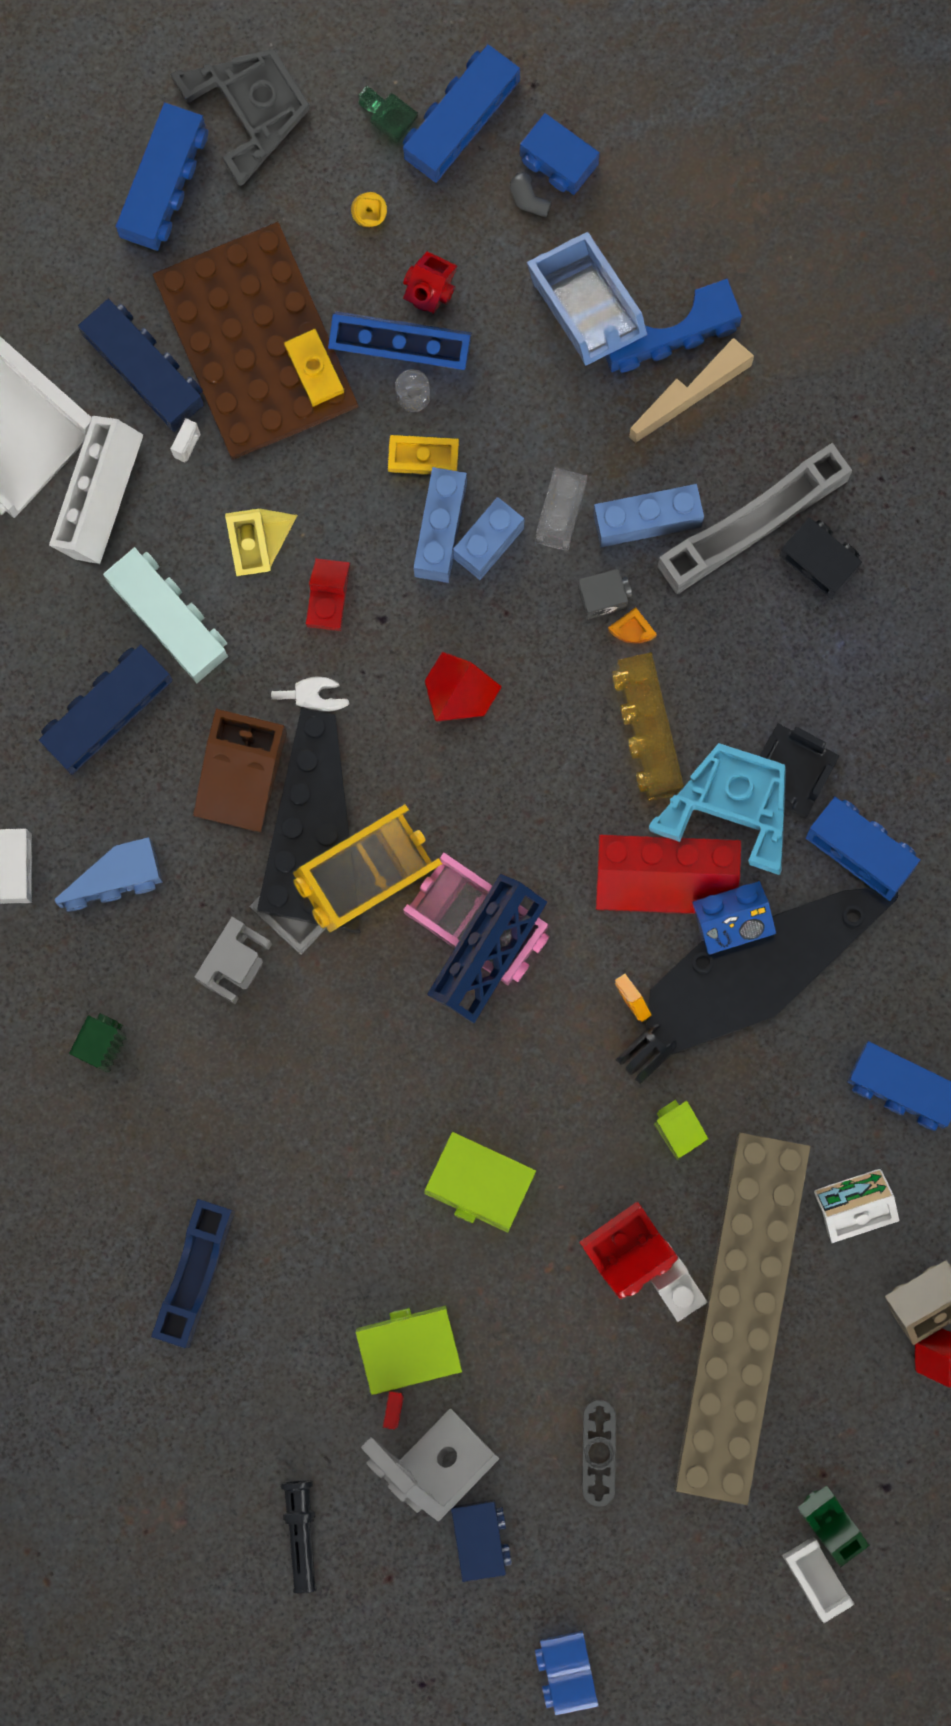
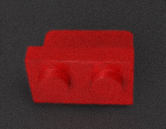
M638 1202L579 1242L600 1275L619 1299L635 1295L646 1282L656 1275L659 1276L669 1271L678 1260L675 1251L660 1235Z

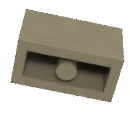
M947 1260L939 1265L927 1268L922 1275L906 1284L898 1285L891 1293L885 1296L893 1317L913 1345L951 1323V1266Z

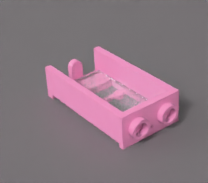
M443 853L440 857L442 865L434 870L430 878L427 877L424 880L418 895L410 906L406 905L403 911L409 918L455 948L491 890L492 885L446 853ZM519 905V917L526 915L528 910ZM540 918L535 922L501 979L507 986L512 980L520 981L530 966L525 961L531 952L539 953L550 938L545 933L548 930V924ZM511 928L504 930L502 933L500 947L507 946L512 938ZM493 959L485 961L482 966L489 973L494 968Z

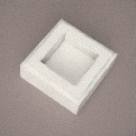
M185 418L171 447L174 458L182 462L188 461L200 436L197 423Z

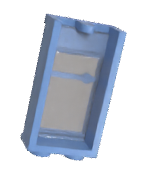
M588 232L570 239L568 242L527 262L534 287L538 289L581 356L585 366L647 335L642 312Z

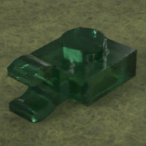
M366 85L358 95V98H360L358 104L367 111L374 113L370 118V123L396 143L418 118V112L392 92L384 100Z

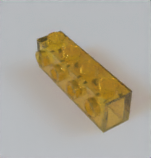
M652 652L617 660L616 670L612 671V678L616 692L622 691L625 703L620 705V711L624 725L630 724L633 736L628 738V745L632 759L638 758L641 771L636 772V778L640 793L646 792L648 802L678 795L684 788Z

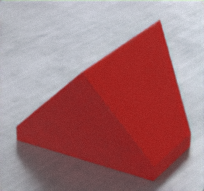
M445 652L440 654L424 681L435 722L479 716L485 717L502 689L501 685L472 662Z

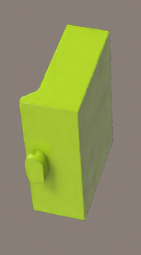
M452 1132L425 1188L424 1194L456 1208L454 1215L467 1222L474 1223L475 1218L508 1233L535 1176L536 1170Z
M446 1305L411 1314L410 1308L390 1312V1320L356 1328V1336L371 1395L462 1372Z

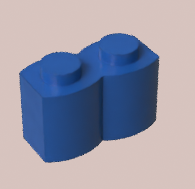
M583 1631L541 1639V1648L535 1649L539 1671L546 1670L549 1685L542 1686L546 1708L554 1707L555 1715L598 1707Z

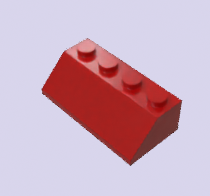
M599 835L596 910L695 914L692 902L710 895L739 888L741 840L681 838L679 842L667 837Z

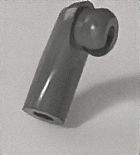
M525 172L517 173L510 181V191L516 206L522 210L547 218L552 201L535 196L530 183L532 181L530 175Z

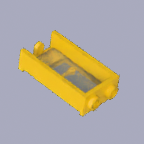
M406 804L293 872L296 877L294 885L303 898L308 897L315 908L312 910L313 916L321 928L326 927L329 933L442 865L439 858L431 862L421 845L425 842L424 835L420 830L413 832L403 816L409 810Z

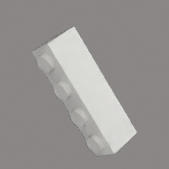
M92 416L49 546L75 560L101 563L143 434L118 419Z

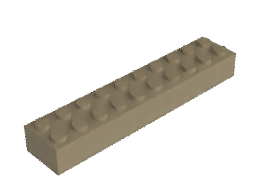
M745 1133L737 1134L674 1485L676 1492L748 1505L811 1146Z

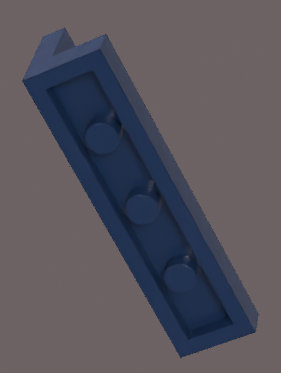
M500 874L427 995L451 1008L468 1021L475 1023L546 906L547 901L521 882ZM526 896L533 901V904L526 915L519 917L518 907ZM511 928L512 938L507 946L500 947L502 933L504 930ZM493 959L494 968L489 976L482 978V966L485 961ZM474 989L475 1000L470 1008L466 1010L459 1004L467 991Z

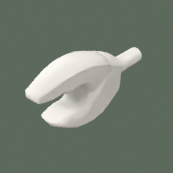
M316 676L303 679L295 684V691H271L272 700L296 699L297 706L319 712H331L349 705L348 699L320 698L319 692L322 689H332L340 686L337 681L327 677Z

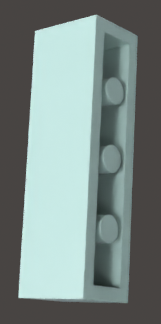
M134 547L103 575L111 587L197 684L228 657L223 648L227 645V642L215 628L210 632L201 623L205 617L192 602L188 606L183 603L178 597L182 594V591L170 577L166 580L161 578L156 572L160 566L147 551L141 555Z

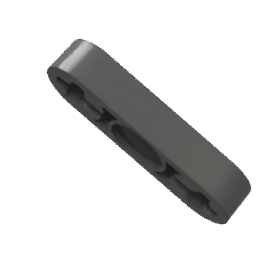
M594 1400L586 1406L583 1413L582 1492L589 1504L601 1507L610 1503L615 1494L616 1413L610 1403L604 1400ZM596 1406H603L604 1412L610 1413V1419L603 1422V1432L610 1431V1439L602 1436L588 1438L589 1430L596 1432L595 1420L589 1419V1414L596 1412ZM597 1442L606 1444L610 1451L607 1461L600 1464L591 1461L588 1455L591 1445ZM588 1467L596 1470L610 1467V1475L602 1473L603 1486L609 1487V1492L603 1493L601 1500H596L594 1493L588 1492V1487L595 1485V1473L588 1475Z

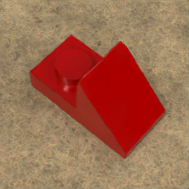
M315 559L309 581L310 597L306 618L307 627L341 631L350 562Z

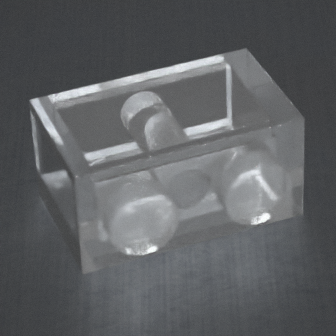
M554 467L536 530V543L565 551L570 550L587 488L588 476Z

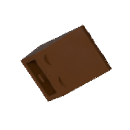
M216 709L206 745L193 816L261 833L287 736L285 726Z

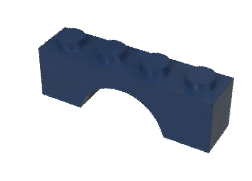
M197 1199L186 1231L180 1262L171 1287L162 1303L151 1335L152 1338L182 1348H190L235 1211Z

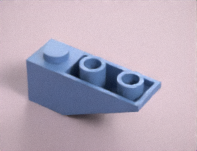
M147 837L114 846L55 898L56 904L60 908L66 907V910L69 912L86 908L88 901L100 899L101 903L122 898L121 893L134 890L135 894H142L155 890V884L162 883L163 881L153 841Z

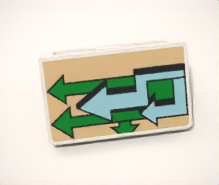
M881 1169L814 1191L815 1198L824 1216L827 1234L831 1243L899 1221L894 1195Z

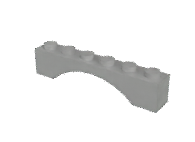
M833 443L829 444L802 462L777 484L740 510L710 528L687 538L660 556L657 567L678 595L848 482L852 469Z

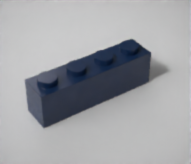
M108 298L78 325L79 330L91 346L160 419L175 432L182 426L185 418H191L204 406L200 395L203 390L192 377L188 376L185 379L177 371L180 366L168 352L162 355L154 347L157 342L144 327L138 330L131 323L134 317L121 303L115 306Z
M141 644L136 649L131 647L119 657V665L110 673L105 671L99 675L92 684L94 688L85 697L83 695L76 697L67 707L69 712L59 721L57 719L50 721L41 731L43 736L39 739L40 743L71 775L173 681L170 674Z

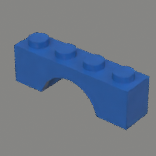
M728 279L696 289L693 307L688 316L679 324L664 329L651 328L645 325L646 336L606 355L605 357L611 372L619 369L621 372H628L637 368L640 365L639 362L652 358L653 361L662 360L670 356L675 349L681 347L692 349L703 344L704 339L717 335L718 338H723L733 334L737 330L736 328L740 327L742 315Z

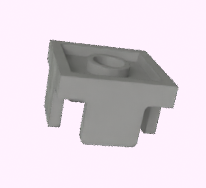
M231 917L194 978L201 985L236 1004L239 998L218 983L222 978H225L240 988L247 990L262 967L263 960L258 957L257 952L243 944L245 939L248 937L268 950L272 943L267 938L245 926L244 923Z

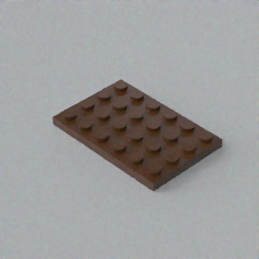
M279 222L270 224L152 274L232 460L358 408V403L335 350L328 349V334ZM316 329L344 389V393L313 407L284 346V342Z

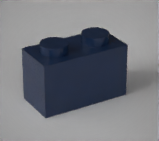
M495 1500L453 1506L451 1511L462 1581L467 1582L506 1575L505 1566L512 1565L509 1543H501L499 1531L506 1529L503 1507L496 1508Z

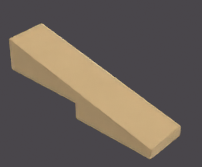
M733 338L688 387L676 379L630 428L629 438L637 443L751 367L754 355Z

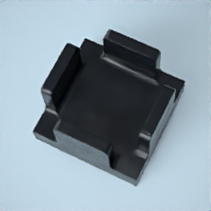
M777 723L760 757L785 764L784 807L806 819L832 772L839 755L826 749L825 741L799 727L790 730Z

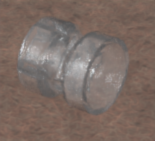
M413 369L406 370L398 376L395 384L398 404L408 412L423 410L428 405L431 395L428 378L424 373Z

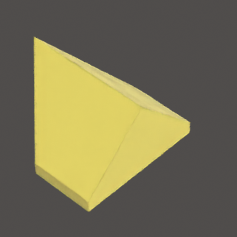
M260 508L226 513L225 518L236 576L271 571V566L298 515Z

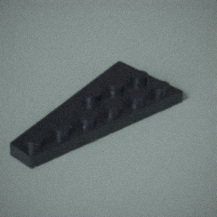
M301 708L257 912L318 925L312 913V910L315 908L308 897L303 898L294 885L296 877L293 872L348 839L349 828L336 716L334 714ZM350 848L311 872L338 917L357 906ZM359 916L337 929L361 933Z

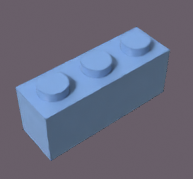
M432 467L414 562V574L417 578L449 583L454 558L453 548L457 542L467 488V473Z
M697 484L594 504L593 513L600 548L700 528L704 520Z

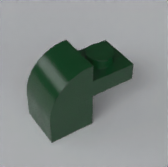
M827 1485L820 1491H814L805 1498L804 1503L797 1507L804 1520L840 1568L869 1547L860 1530L843 1510Z

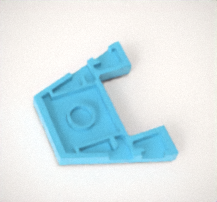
M718 743L690 776V781L678 795H674L670 799L671 803L660 816L652 820L649 826L650 832L680 842L692 811L699 810L759 830L760 833L748 860L749 865L780 875L783 851L785 764Z

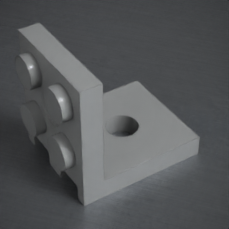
M451 1408L400 1460L372 1437L361 1447L370 1457L366 1464L380 1478L383 1477L389 1483L388 1488L402 1502L405 1501L416 1513L423 1509L438 1522L499 1460L498 1456ZM456 1451L457 1458L455 1463L450 1467L444 1468L442 1465L444 1456L449 1452Z

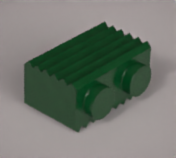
M101 1013L98 1014L97 1019L88 1015L69 1054L106 1073L110 1072V1066L114 1065L113 1060L117 1059L116 1053L120 1052L119 1047L124 1046L122 1041L127 1039L126 1035L121 1032L123 1025Z

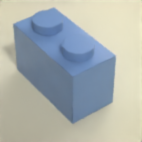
M497 497L453 548L454 560L481 580L524 530V518Z

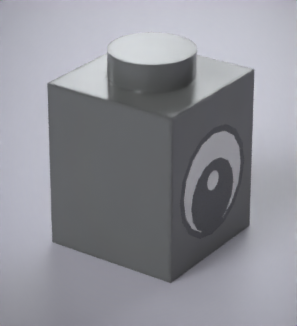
M619 568L578 579V590L587 620L627 609V598L632 597V591L628 578H621Z

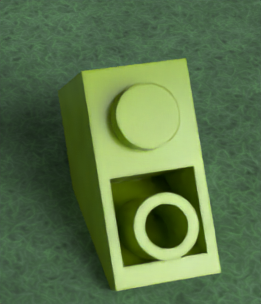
M674 1100L656 1113L659 1119L656 1120L654 1126L677 1160L708 1140L705 1131L687 1101L679 1105Z

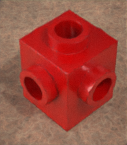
M426 251L415 266H410L405 275L403 284L407 286L403 299L411 302L419 310L429 311L434 314L442 303L445 305L449 303L454 293L455 286L451 282L457 265Z

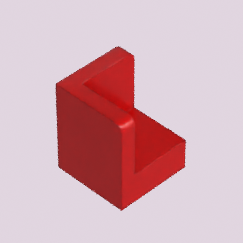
M942 1328L915 1344V1370L917 1373L948 1388L951 1387V1332Z

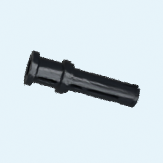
M297 1480L280 1483L281 1489L285 1491L286 1513L283 1514V1520L285 1524H289L293 1593H311L317 1591L311 1535V1522L315 1518V1511L311 1510L310 1488L313 1487V1481Z

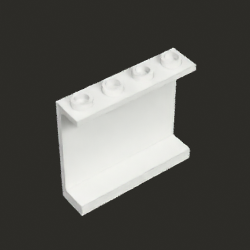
M0 337V514L3 515L6 511L15 518L83 446L92 417Z

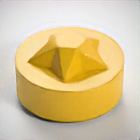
M366 192L354 199L351 206V214L355 222L360 226L374 227L385 219L387 205L379 194Z

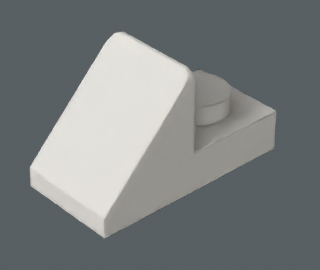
M679 1257L669 1271L659 1276L656 1275L650 1280L677 1322L708 1303Z

